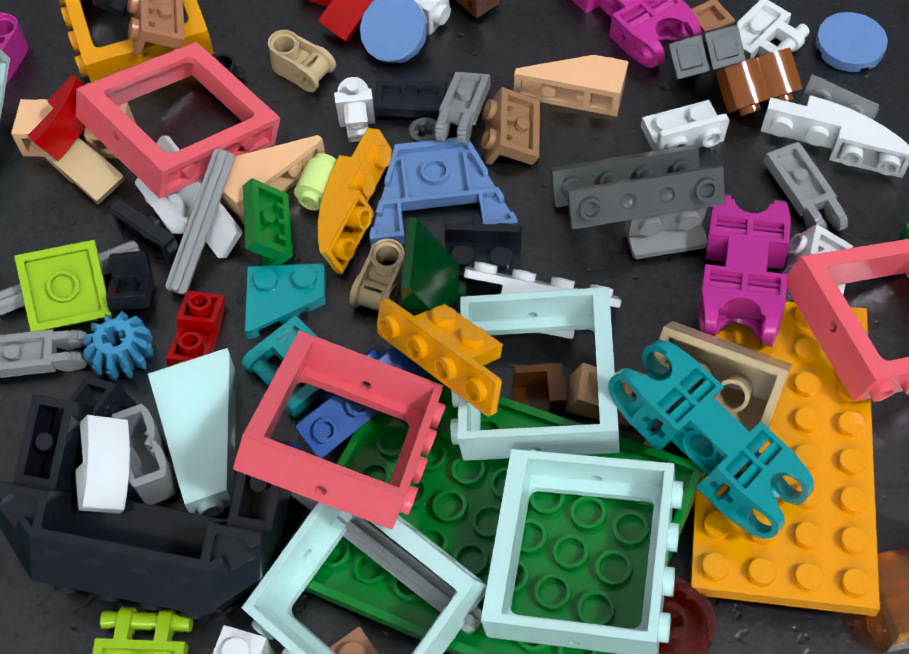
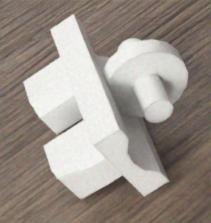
M349 77L340 83L338 92L334 93L339 125L340 127H346L348 141L359 142L368 128V124L375 123L372 91L368 89L364 80L358 77Z

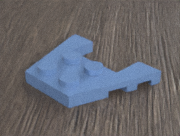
M456 137L447 138L445 141L429 140L394 145L384 181V191L376 210L374 227H371L370 242L372 247L379 240L388 238L394 239L400 244H405L401 212L407 210L479 203L482 224L508 223L510 225H518V221L514 212H510L505 204L504 196L499 187H495L488 176V169L470 140L468 143H459Z

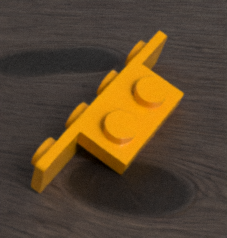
M389 298L380 301L377 321V334L487 417L496 414L502 381L498 376L485 368L484 365L500 359L502 343L446 304L413 316Z

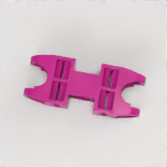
M572 0L585 13L597 7L604 10L611 17L609 36L630 57L648 68L656 67L665 59L664 49L659 41H674L701 33L697 17L683 0Z
M725 194V204L713 207L705 260L725 262L724 266L705 264L698 313L701 332L715 336V333L719 334L721 328L725 325L741 323L754 331L756 339H760V345L773 347L786 303L787 274L767 272V267L784 269L791 225V217L786 201L774 200L773 204H770L765 211L750 213L740 209L736 205L735 199H731V195Z

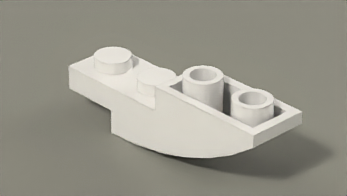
M809 96L806 106L770 98L761 132L806 142L814 146L832 149L829 159L831 161L879 172L883 175L903 178L909 166V145L885 126L850 108L814 96Z

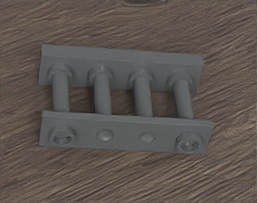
M694 144L549 168L553 204L555 207L569 205L570 226L572 230L725 204L723 166L716 165L699 168V148Z

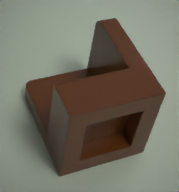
M562 363L519 365L513 367L512 389L514 401L565 417L567 396Z

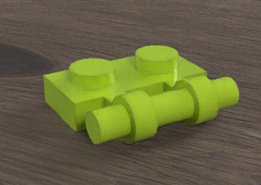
M121 607L119 611H102L100 627L101 629H115L113 639L95 638L92 654H188L189 646L186 642L172 641V636L175 632H191L193 618L184 617L180 613H176V610L168 608L158 613L137 612L135 607ZM135 630L155 631L154 640H132V635L135 633Z

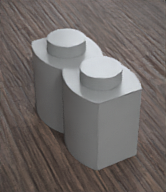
M139 404L112 414L111 418L128 420L130 446L128 482L140 501L153 505L176 496V476L165 456L164 439L148 409L144 405Z

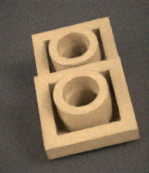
M79 137L59 161L49 154L45 156L48 162L72 184L75 183L97 205L125 181L124 176Z

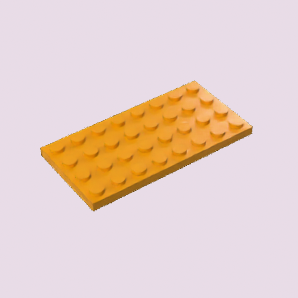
M795 302L785 303L781 325L773 347L760 345V339H756L754 331L747 325L741 323L725 325L721 328L719 334L715 333V337L792 364L768 428L806 466L812 475L814 489L807 500L801 504H791L785 502L780 497L777 498L779 501L777 505L782 510L785 518L784 526L776 536L768 539L755 537L728 519L698 490L694 500L690 595L876 616L880 610L871 398L857 402L852 401ZM851 307L868 335L867 308ZM767 441L760 448L759 452L762 453L770 445V442ZM744 465L740 470L743 472L748 466ZM783 476L793 489L802 491L800 484L794 478ZM725 484L717 492V495L720 496L729 486ZM753 509L756 518L761 523L771 526L770 521L764 515Z

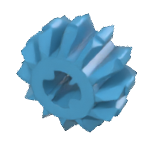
M121 311L116 319H112L111 316L105 313V322L101 325L91 322L93 333L83 336V343L86 346L83 351L86 361L92 365L96 374L100 376L107 374L110 379L116 381L121 373H125L127 377L132 379V370L136 367L146 370L144 359L153 356V348L151 346L153 337L141 319L137 316L129 319L128 315Z

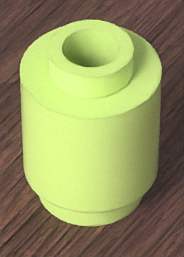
M319 153L314 158L308 160L294 189V194L303 207L309 210L320 209L325 186L337 161L334 157Z

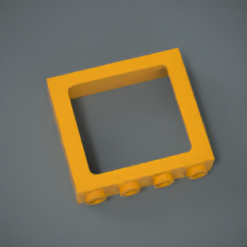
M59 0L61 5L66 4V7L61 8V12L67 28L73 27L74 29L68 32L74 52L80 51L81 55L75 56L82 77L88 75L91 83L178 49L145 42L141 55L133 53L132 39L103 47H95L80 0ZM183 0V9L188 21L184 23L185 40L182 47L198 42L207 52L213 55L214 51L208 29L197 0Z

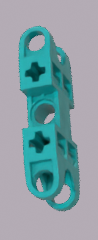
M657 340L652 342L642 353V363L649 374L643 373L640 375L635 370L629 368L618 371L610 378L608 383V390L612 401L627 421L659 452L672 441L707 474L696 488L728 519L755 537L768 539L776 536L784 526L785 521L783 512L777 505L779 502L777 498L780 497L785 502L791 504L805 502L814 489L813 478L809 470L796 454L764 423L760 421L749 432L714 398L724 386L692 356L669 341ZM654 351L666 357L669 362V369L656 359ZM703 379L704 382L694 391L692 387L699 380ZM621 381L629 385L637 397L628 395L623 390ZM660 420L662 424L652 432L650 429ZM767 441L770 442V445L762 453L758 452ZM747 465L748 467L742 472L740 469ZM783 476L794 478L800 484L802 491L793 489ZM727 484L729 487L718 496L717 492ZM753 509L764 515L770 521L771 526L761 523L756 518Z

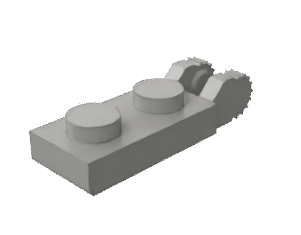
M455 72L439 108V117L435 127V139L437 141L446 140L449 134L450 123L459 125L457 128L459 143L469 142L472 125H475L491 86L489 74Z
M800 142L765 154L763 162L800 217H804L807 229L818 224L827 230L826 223L818 211L823 208L825 217L834 230L840 231L848 227L847 215L837 201V195Z
M51 329L0 335V378L56 372V369L65 372L83 370L87 366V361L82 352L57 353V348L65 350L83 348L85 346L83 336L88 334L82 332V330L54 332Z

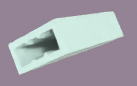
M228 348L148 373L184 504L188 512L212 517L220 515L224 509L231 507L234 493L236 370Z

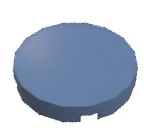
M374 0L370 3L362 17L360 25L361 41L367 52L381 62H407L417 55L425 44L427 33H425L427 29L426 24L428 25L427 16L421 5L414 0Z
M854 12L837 13L827 17L820 25L815 40L816 49L819 48V51L822 53L821 58L832 67L847 72H860L861 68L869 67L871 69L876 67L883 59L888 43L885 30L877 21L866 15Z

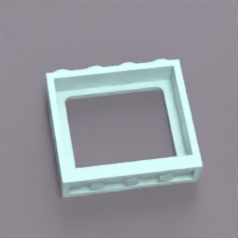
M609 287L461 297L459 314L477 327L482 328L489 335L592 330L595 333L600 424L481 430V412L451 390L453 407H458V418L451 419V440L453 445L459 444L463 461L510 458L511 449L574 455L620 453L617 406L612 401L608 390L610 378L615 374Z
M511 449L481 615V623L487 637L616 654H658L659 643H669L671 613L663 612L664 596L673 597L675 568L667 567L668 551L677 552L679 524L671 523L673 508L681 509L683 498V481H675L674 463ZM541 491L646 501L653 505L642 621L637 628L631 629L516 615L511 611L528 502L533 492Z
M318 502L242 606V609L254 619L251 626L258 633L270 640L275 638L285 647L282 654H336L293 616L292 606L347 531L346 525L338 520L337 516H340L347 522H353L357 516ZM400 515L397 517L393 530L373 523L455 589V593L447 607L442 610L412 652V654H443L465 623L463 621L468 613H472L484 597L487 584Z

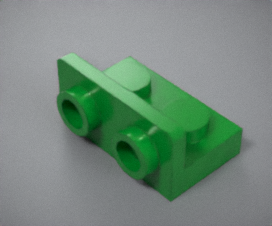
M251 178L243 185L245 248L262 255V266L282 265L292 257L293 249L288 194Z

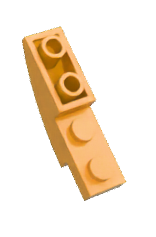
M366 129L352 157L339 155L324 189L318 217L319 251L337 274H343L349 261L353 258L362 236L371 224L375 213L368 204V200L373 195L377 183L391 161L393 151L379 129Z

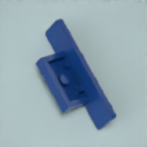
M394 346L391 349H380L379 351L373 347L363 354L420 377L428 373ZM326 391L325 394L318 398L322 404L296 423L295 429L314 454L319 458H323L380 411Z

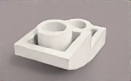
M87 415L80 422L83 463L75 470L79 511L120 514L125 508L129 478L130 446L128 420Z

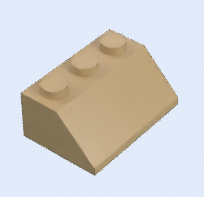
M673 321L663 327L659 340L669 341L692 356L724 386L714 398L749 432L760 421L769 427L791 370V363ZM655 351L656 359L669 369V362L666 357ZM699 380L692 389L695 391L704 380Z

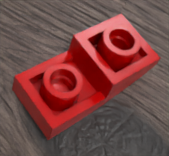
M332 0L318 21L341 39L349 42L360 26L364 12L374 0Z
M74 75L49 98L47 102L53 109L27 135L36 145L57 161L67 153L85 128V125L75 117L76 88L84 86V84Z
M187 290L176 316L178 330L166 356L168 367L214 352L224 314L225 295Z

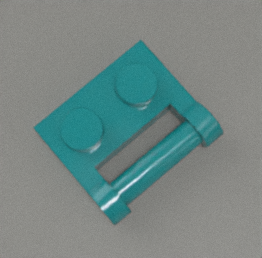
M295 315L246 353L242 359V365L250 373H256L269 386L277 371L267 360L275 354L283 361L299 330L313 336L316 335ZM304 383L305 386L298 392L293 391L285 409L293 418H298L309 409L311 403L326 391Z

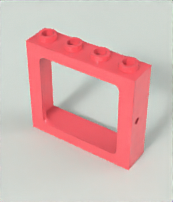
M198 42L175 49L169 53L76 88L75 117L159 199L203 179L215 149L226 150L236 157L275 145L280 117ZM192 75L242 122L177 152L167 153L134 123L118 105Z
M909 239L801 256L787 273V290L853 402L870 398L874 402H878L901 391L909 395V357L891 361L884 360L877 352L837 285L903 273L909 278Z
M299 330L242 435L233 470L393 530L399 513L408 515L415 500L418 488L410 484L411 482L419 484L428 459L420 456V454L428 456L437 431L430 427L437 429L446 405L438 401L444 385ZM298 383L310 384L408 423L409 430L389 484L269 439Z

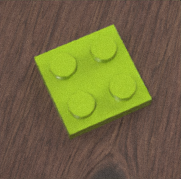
M95 240L14 255L31 332L54 330L102 320L105 317V313L112 317V312H109L106 301L107 290Z

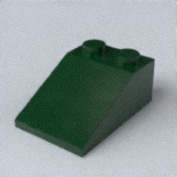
M409 217L401 284L403 309L415 316L446 304L458 313V303H460L461 297L467 294V280L460 279L459 263L417 217Z

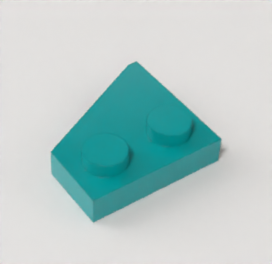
M325 263L248 267L245 315L247 339L260 336L259 330L280 321L281 325H283L295 315L298 316L302 312H310L325 305Z

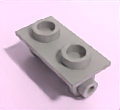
M813 74L799 102L800 105L806 106L809 96H814L850 108L874 120L879 111V104Z

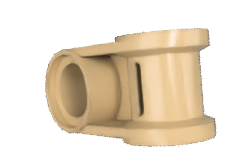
M279 30L274 32L268 39L273 71L277 75L297 84L307 92L316 91L319 87V81L326 73L333 72L336 68L334 57L325 48L314 45L292 31Z
M386 238L379 240L371 247L364 266L353 283L349 298L351 307L358 308L361 305L379 311V304L383 299L389 298L396 303L402 284L405 256L403 246L398 241ZM387 261L395 262L394 264L388 266L382 265L384 262Z

